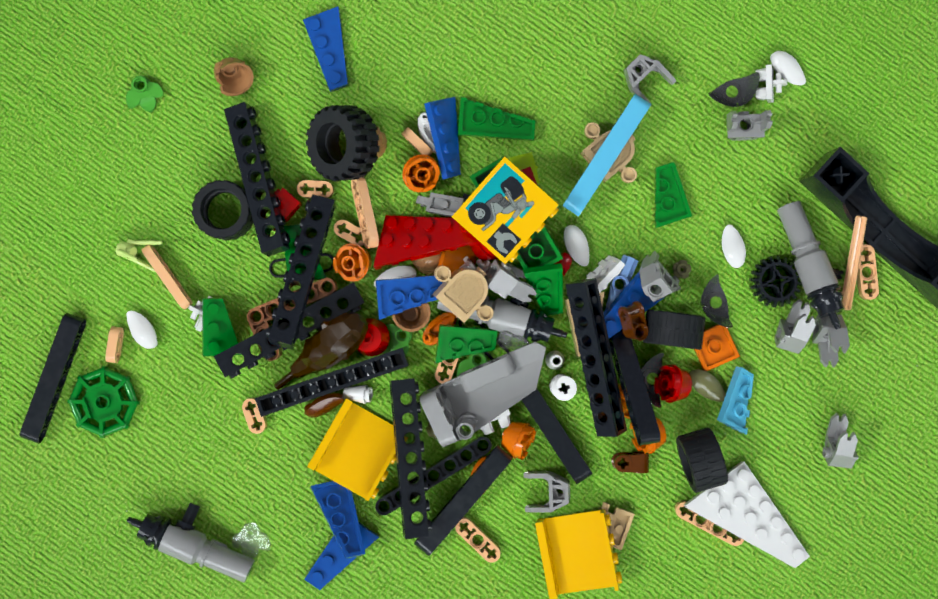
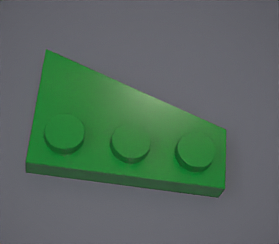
M561 263L524 268V275L529 285L533 286L536 292L535 297L541 310L547 316L562 314L563 267Z
M440 324L435 363L447 359H457L460 356L469 354L474 355L495 350L498 331L488 328Z

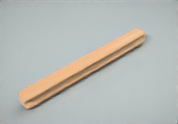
M865 216L855 217L842 290L844 310H851L867 224V217Z

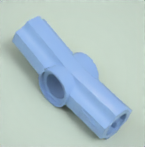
M626 255L622 256L621 261L625 264V267L618 276L610 281L605 310L629 284L639 262L636 259ZM617 279L622 280L624 283V287L621 290L615 287Z

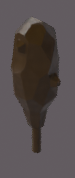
M347 312L330 321H323L321 323L322 329L305 340L301 354L290 367L291 371L274 384L275 388L279 390L295 377L301 378L318 371L327 370L342 360H348L349 356L359 348L365 339L368 330L366 319L358 313Z

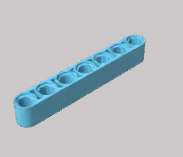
M634 94L562 205L579 217L648 111L651 103Z

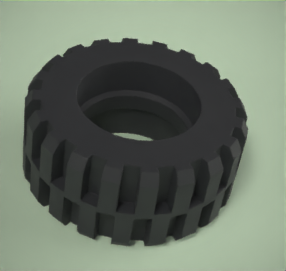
M331 105L322 108L321 111L315 114V119L311 120L309 124L310 129H307L306 134L308 135V140H306V146H308L307 154L311 158L312 166L316 167L315 170L320 175L332 181L355 180L364 177L373 168V163H376L378 158L376 155L380 149V146H378V140L380 139L376 133L378 129L376 124L372 123L373 119L369 114H366L365 110L353 105ZM341 130L345 134L347 143L344 157L339 148Z

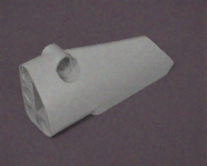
M536 341L469 369L458 375L457 378L424 391L420 396V403L440 445L445 447L459 440L471 438L477 430L535 391L546 347ZM462 425L469 426L471 431H464Z

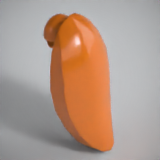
M450 312L437 316L426 327L422 336L423 342L426 345L437 344L439 325H455L457 317Z

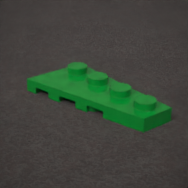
M461 97L458 136L534 141L535 120L504 112L501 109L492 108L483 103Z

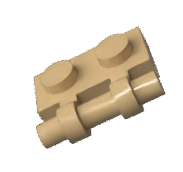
M603 502L599 510L605 509L606 514H610L611 526H609L610 534H614L615 545L612 546L622 550L635 514L617 506L613 513L608 512L611 504Z

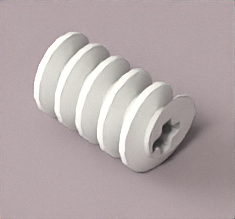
M557 374L551 379L549 384L551 393L562 401L570 400L577 391L575 381L564 374ZM561 383L567 385L564 387L565 391L559 389L561 388Z

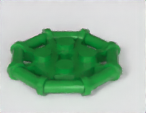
M102 366L100 369L77 377V383L70 398L67 399V403L71 407L78 428L81 427L99 435L100 438H105L109 434L130 427V421L137 406L140 405V400L137 399L130 376L122 375L109 369L107 366ZM107 376L119 381L120 383L116 386L114 384L108 383ZM100 377V383L91 386L88 382ZM84 386L86 394L82 399H78ZM123 386L125 387L129 400L123 399L122 393L120 391V389ZM101 397L107 399L106 407L99 405ZM78 404H82L83 409L86 414L84 417L82 416ZM123 405H129L124 418H122L119 414L123 410ZM89 418L97 420L99 427L87 422ZM111 419H115L118 422L109 427H105L106 421H109Z

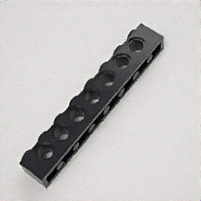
M246 102L226 108L224 112L261 253L266 256H272L290 250V237L284 228L286 224L285 218L280 213L279 207L281 203L274 190L276 184L269 172L271 165L265 157L266 147L261 142L260 135H262V132L255 119L257 113L254 107H251ZM247 122V125L242 128L243 124ZM252 139L251 144L247 146V142ZM256 157V161L251 164L252 159ZM261 175V179L256 182V178ZM266 192L265 198L261 200V195ZM271 210L270 216L266 218V213ZM275 228V234L270 236L271 231Z
M312 194L311 200H307L305 211H307L306 217H302L300 222V229L302 230L300 235L296 236L294 246H296L295 253H291L289 258L291 266L289 271H286L284 274L283 282H285V285L278 294L280 302L278 307H275L273 310L272 326L269 325L266 337H268L270 344L292 350L294 348L336 208L335 200ZM315 215L322 216L319 220L312 219ZM311 232L317 234L313 238L307 237V235ZM304 250L311 251L307 256L301 254ZM301 267L306 269L302 274L296 272ZM295 285L301 287L297 292H293L290 289ZM292 303L295 305L292 310L285 309L287 304ZM282 322L290 323L286 329L279 327Z
M596 278L576 280L566 284L581 356L582 369L585 375L590 408L593 414L594 427L597 437H617L626 432L627 427Z
M354 282L306 307L296 340L299 338L300 341H303L311 336L310 332L317 329L319 331L322 329L321 323L323 321H330L349 311L355 313L362 309L361 305L365 302ZM339 299L347 301L346 309L338 307L337 301ZM322 308L330 310L329 318H323L320 315ZM305 317L313 319L314 324L312 327H305L303 325ZM282 322L279 327L286 329L290 323ZM268 328L213 357L224 377L229 376L232 379L241 374L240 370L247 366L249 370L259 364L257 360L263 357L267 360L276 355V350L282 348L284 351L288 348L269 345L268 337H266ZM255 344L262 348L261 354L257 356L252 355L250 352L251 346ZM235 354L243 355L244 362L241 365L233 363L232 359Z
M404 347L257 397L255 401L262 417L396 371L410 364Z
M414 378L389 381L403 537L405 539L429 537L428 531H431L432 527L431 520L427 519V511H430L429 500L425 499L428 484L427 480H424L423 472H426L425 460H422L421 452H424L423 440L420 441L419 434L422 433L423 429L422 422L418 421V413H421L420 402L416 401V394H419V386ZM404 393L410 396V402L406 405L400 400ZM405 413L412 415V421L409 424H405L402 420ZM408 432L414 435V440L411 443L404 441V436ZM409 452H414L416 455L415 461L412 463L406 461V455ZM409 473H417V480L415 482L408 481ZM412 492L419 493V499L416 502H411L409 499ZM418 511L421 513V518L414 522L411 516L414 512Z

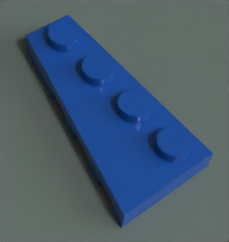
M337 6L303 19L330 92L348 86L340 11Z
M456 97L424 103L442 179L461 175Z
M640 271L603 313L608 338H611L622 329L618 315L620 307H627L634 301H639L644 308V312H646L662 300L653 302L650 297L644 294L641 286Z
M434 275L375 280L379 320L401 313L404 310L421 306L424 303L438 300L432 294L443 282L438 281Z
M335 481L312 485L310 488L345 559L365 555L352 491Z
M359 522L364 549H366L379 538V535ZM333 536L304 580L321 590L356 557L345 559Z

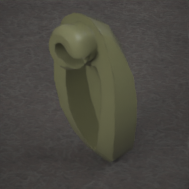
M699 369L689 372L692 386L700 395L713 401H724L725 391L713 375Z

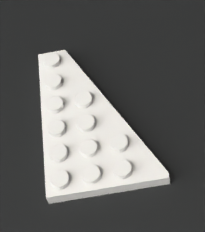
M741 461L727 472V484L701 491L684 504L685 508L791 567L796 568L810 557L744 461Z

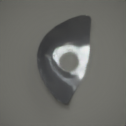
M759 72L747 77L730 80L708 94L712 99L725 106H742L748 103L756 93L760 79ZM735 86L738 90L737 96L733 98L728 97L726 94L727 87Z
M717 274L706 285L701 296V305L706 316L713 322L731 328L733 325L729 320L727 299ZM714 296L722 300V305L716 309L710 305V300Z
M664 353L652 357L641 369L651 404L658 408L662 407L660 395L655 393L654 385L647 382V376L650 373H656L659 377Z

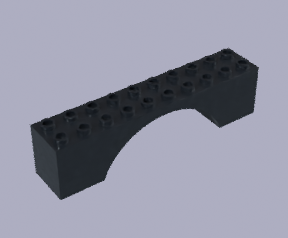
M838 147L825 153L799 182L852 231L856 216L867 217L864 242L871 245L880 257L938 309V246L908 227L884 204L870 182V173L844 149Z

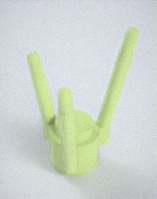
M128 239L127 242L122 241L118 243L116 254L156 272L153 267L135 257L137 248L134 245H161L163 242Z

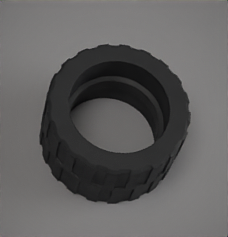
M215 180L201 187L195 195L194 202L192 203V216L198 228L208 236L220 240H235L244 236L252 228L251 226L254 222L246 192L239 185L227 180ZM231 193L240 201V217L233 226L225 229L218 228L210 222L208 216L209 205L217 195Z
M647 310L646 324L648 336L643 342L701 350L706 318L692 314Z
M703 428L676 438L677 450L683 471L690 487L695 493L727 484L728 474L720 445L710 428Z

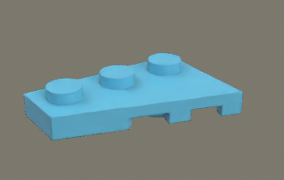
M736 367L717 420L747 435L748 428L745 427L746 417H749L750 414L747 406L748 399L752 396L754 374L742 367Z

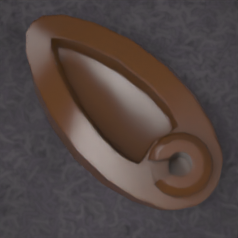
M339 393L323 395L312 403L307 404L304 407V414L311 418L325 415L345 401L344 397Z

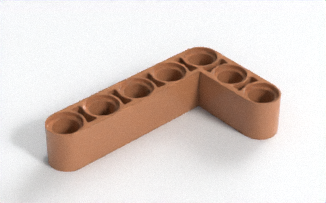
M324 278L314 282L311 289L314 290L315 296L311 300L308 299L307 305L336 292L338 288L336 281ZM328 281L333 285L330 292H326L323 288L324 284ZM278 298L249 310L247 320L253 335L268 328L269 325L272 326L270 321L274 319L272 318L271 306L273 304L279 305L280 300ZM287 304L285 306V309L292 310L294 309V307H291L289 304ZM256 311L260 312L262 316L259 322L253 319V314ZM282 348L276 350V355L267 360L279 359L282 355Z

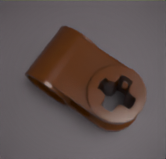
M634 301L627 307H620L618 315L624 336L642 341L648 336V327L644 308L639 301Z
M619 452L612 456L611 464L619 472L649 473V453ZM622 458L623 460H625V463H622L620 466L617 463L620 462Z

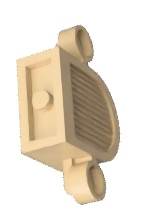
M594 122L588 123L584 129L585 136L593 139L594 142L580 153L588 164H590L611 131L609 130L600 136V127ZM631 135L602 181L604 183L618 171L621 173V179L625 183H632L636 179V170L632 167H626L635 151L634 141L636 139L633 135Z
M444 265L436 267L434 276L443 283L432 295L457 318L465 323L475 311H477L478 318L483 321H489L493 317V309L486 304L482 305L488 293V285L484 278L487 274L481 268L477 267L475 270L459 268L451 273L450 269Z

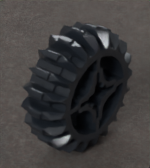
M770 256L767 257V261L765 259L760 260L761 265L756 264L754 266L758 271H751L755 278H749V281L754 282L750 289H756L752 295H760L757 300L758 302L764 300L765 306L771 303V307L774 308L777 304L779 307H783L784 302L790 304V298H797L794 292L800 293L801 290L797 286L802 285V283L797 281L799 275L795 273L797 272L796 268H792L794 265L793 261L787 263L786 257L781 259L780 256H775L773 259ZM776 266L782 268L788 276H782L779 270H776ZM769 268L768 278L762 282L763 274ZM775 279H783V281H779V283H776L774 285L768 284L769 282H773ZM789 282L787 291L784 294H782V292H784V284ZM764 287H769L775 293V297L767 294Z

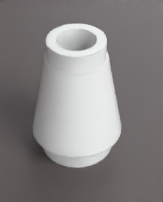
M559 351L549 352L545 359L546 365L553 370L560 369L564 364L563 354ZM555 357L560 360L558 364L553 363Z
M368 385L346 387L343 391L344 399L347 398L348 400L366 404L372 401L373 389L368 387Z

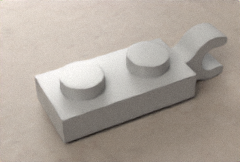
M431 192L429 198L417 196L416 203L426 207L425 211L429 213L452 217L466 199Z

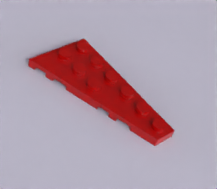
M386 215L373 267L377 270L385 265H398L401 261H414L441 254L440 252L455 251L459 247L467 245L471 247L482 243L453 218Z

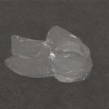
M504 330L497 333L496 344L503 349H509L510 347L512 350H516L528 345L529 341L522 336L514 335L512 332Z
M255 523L245 524L241 532L235 534L232 539L233 548H241L243 555L252 559L256 557L259 549L268 551L271 547L269 537L260 532V528Z

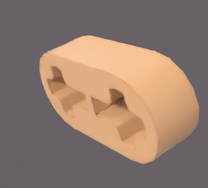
M409 127L401 133L420 154L430 156L433 153L431 148Z
M303 180L297 185V192L303 198H311L312 194L330 198L334 194V187L327 181ZM305 184H307L309 188H314V191H307V194H305L301 188H304ZM324 185H327L330 192H326V195H324L323 192L317 191V188L322 189Z
M339 220L335 223L334 232L336 235L350 243L364 246L363 241L357 243V239L352 236L353 232L357 235L361 233L359 227L346 220ZM346 224V228L350 230V233L342 232L340 234L338 226Z
M112 326L110 328L105 356L106 362L118 363L120 360L124 329L122 327Z
M249 398L243 402L242 410L249 430L252 433L258 434L266 429L267 421L265 416L261 417L257 404L254 408L255 415H253L251 409H247L249 401L252 404H256L255 398ZM255 416L258 422H262L260 430L257 427H253V424L256 423Z

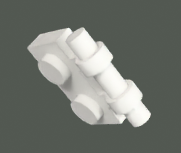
M608 255L604 260L602 259L598 263L599 266L586 276V279L596 278L599 293L605 290L608 283L618 276L625 267L621 260Z

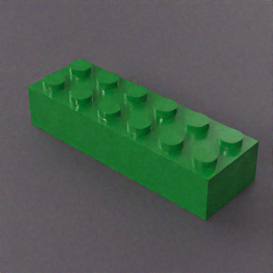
M505 155L469 176L476 188ZM546 226L539 233L535 231L530 236L532 241L525 248L521 246L517 251L519 253L517 258L523 269L553 265L563 259L561 251Z

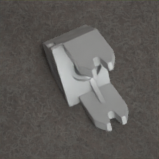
M641 54L623 70L629 91L648 102L649 100L639 90V82L651 71L658 72L671 85L676 82V79L658 60H653ZM636 67L640 69V73L636 72Z
M765 110L761 114H749L748 111L729 112L727 114L728 139L744 141L765 137V131L772 126V121L770 120L772 116L771 110ZM741 121L747 124V130H743L740 127Z
M656 251L651 256L648 254L643 259L639 270L643 292L653 302L681 289L679 286L680 280L675 275L672 277L658 261L659 255Z
M495 259L485 272L487 275L484 278L487 281L488 288L504 299L510 295L522 302H531L532 299L528 295L536 296L533 286L519 279V277L526 278L523 269L509 262L504 264L501 260Z
M800 299L793 303L786 320L780 319L774 337L777 348L797 354L805 347L816 326L813 316L806 321L810 313L809 302H806L801 307L802 301Z
M817 315L815 318L816 326L813 330L812 343L818 344L820 362L824 367L828 366L829 361L832 367H835L839 361V347H841L843 353H846L850 346L847 327L842 315H837L841 328L837 330L832 325L829 316L820 318Z
M835 413L830 418L826 431L825 446L822 451L823 458H825L828 466L852 468L855 461L859 458L855 451L858 442L856 434L852 432L850 437H848L846 431L849 423L846 414H843L841 419H839L838 413Z
M551 471L524 472V478H543L549 484V502L539 505H526L525 512H553L569 504L570 480ZM557 489H561L563 493H559Z

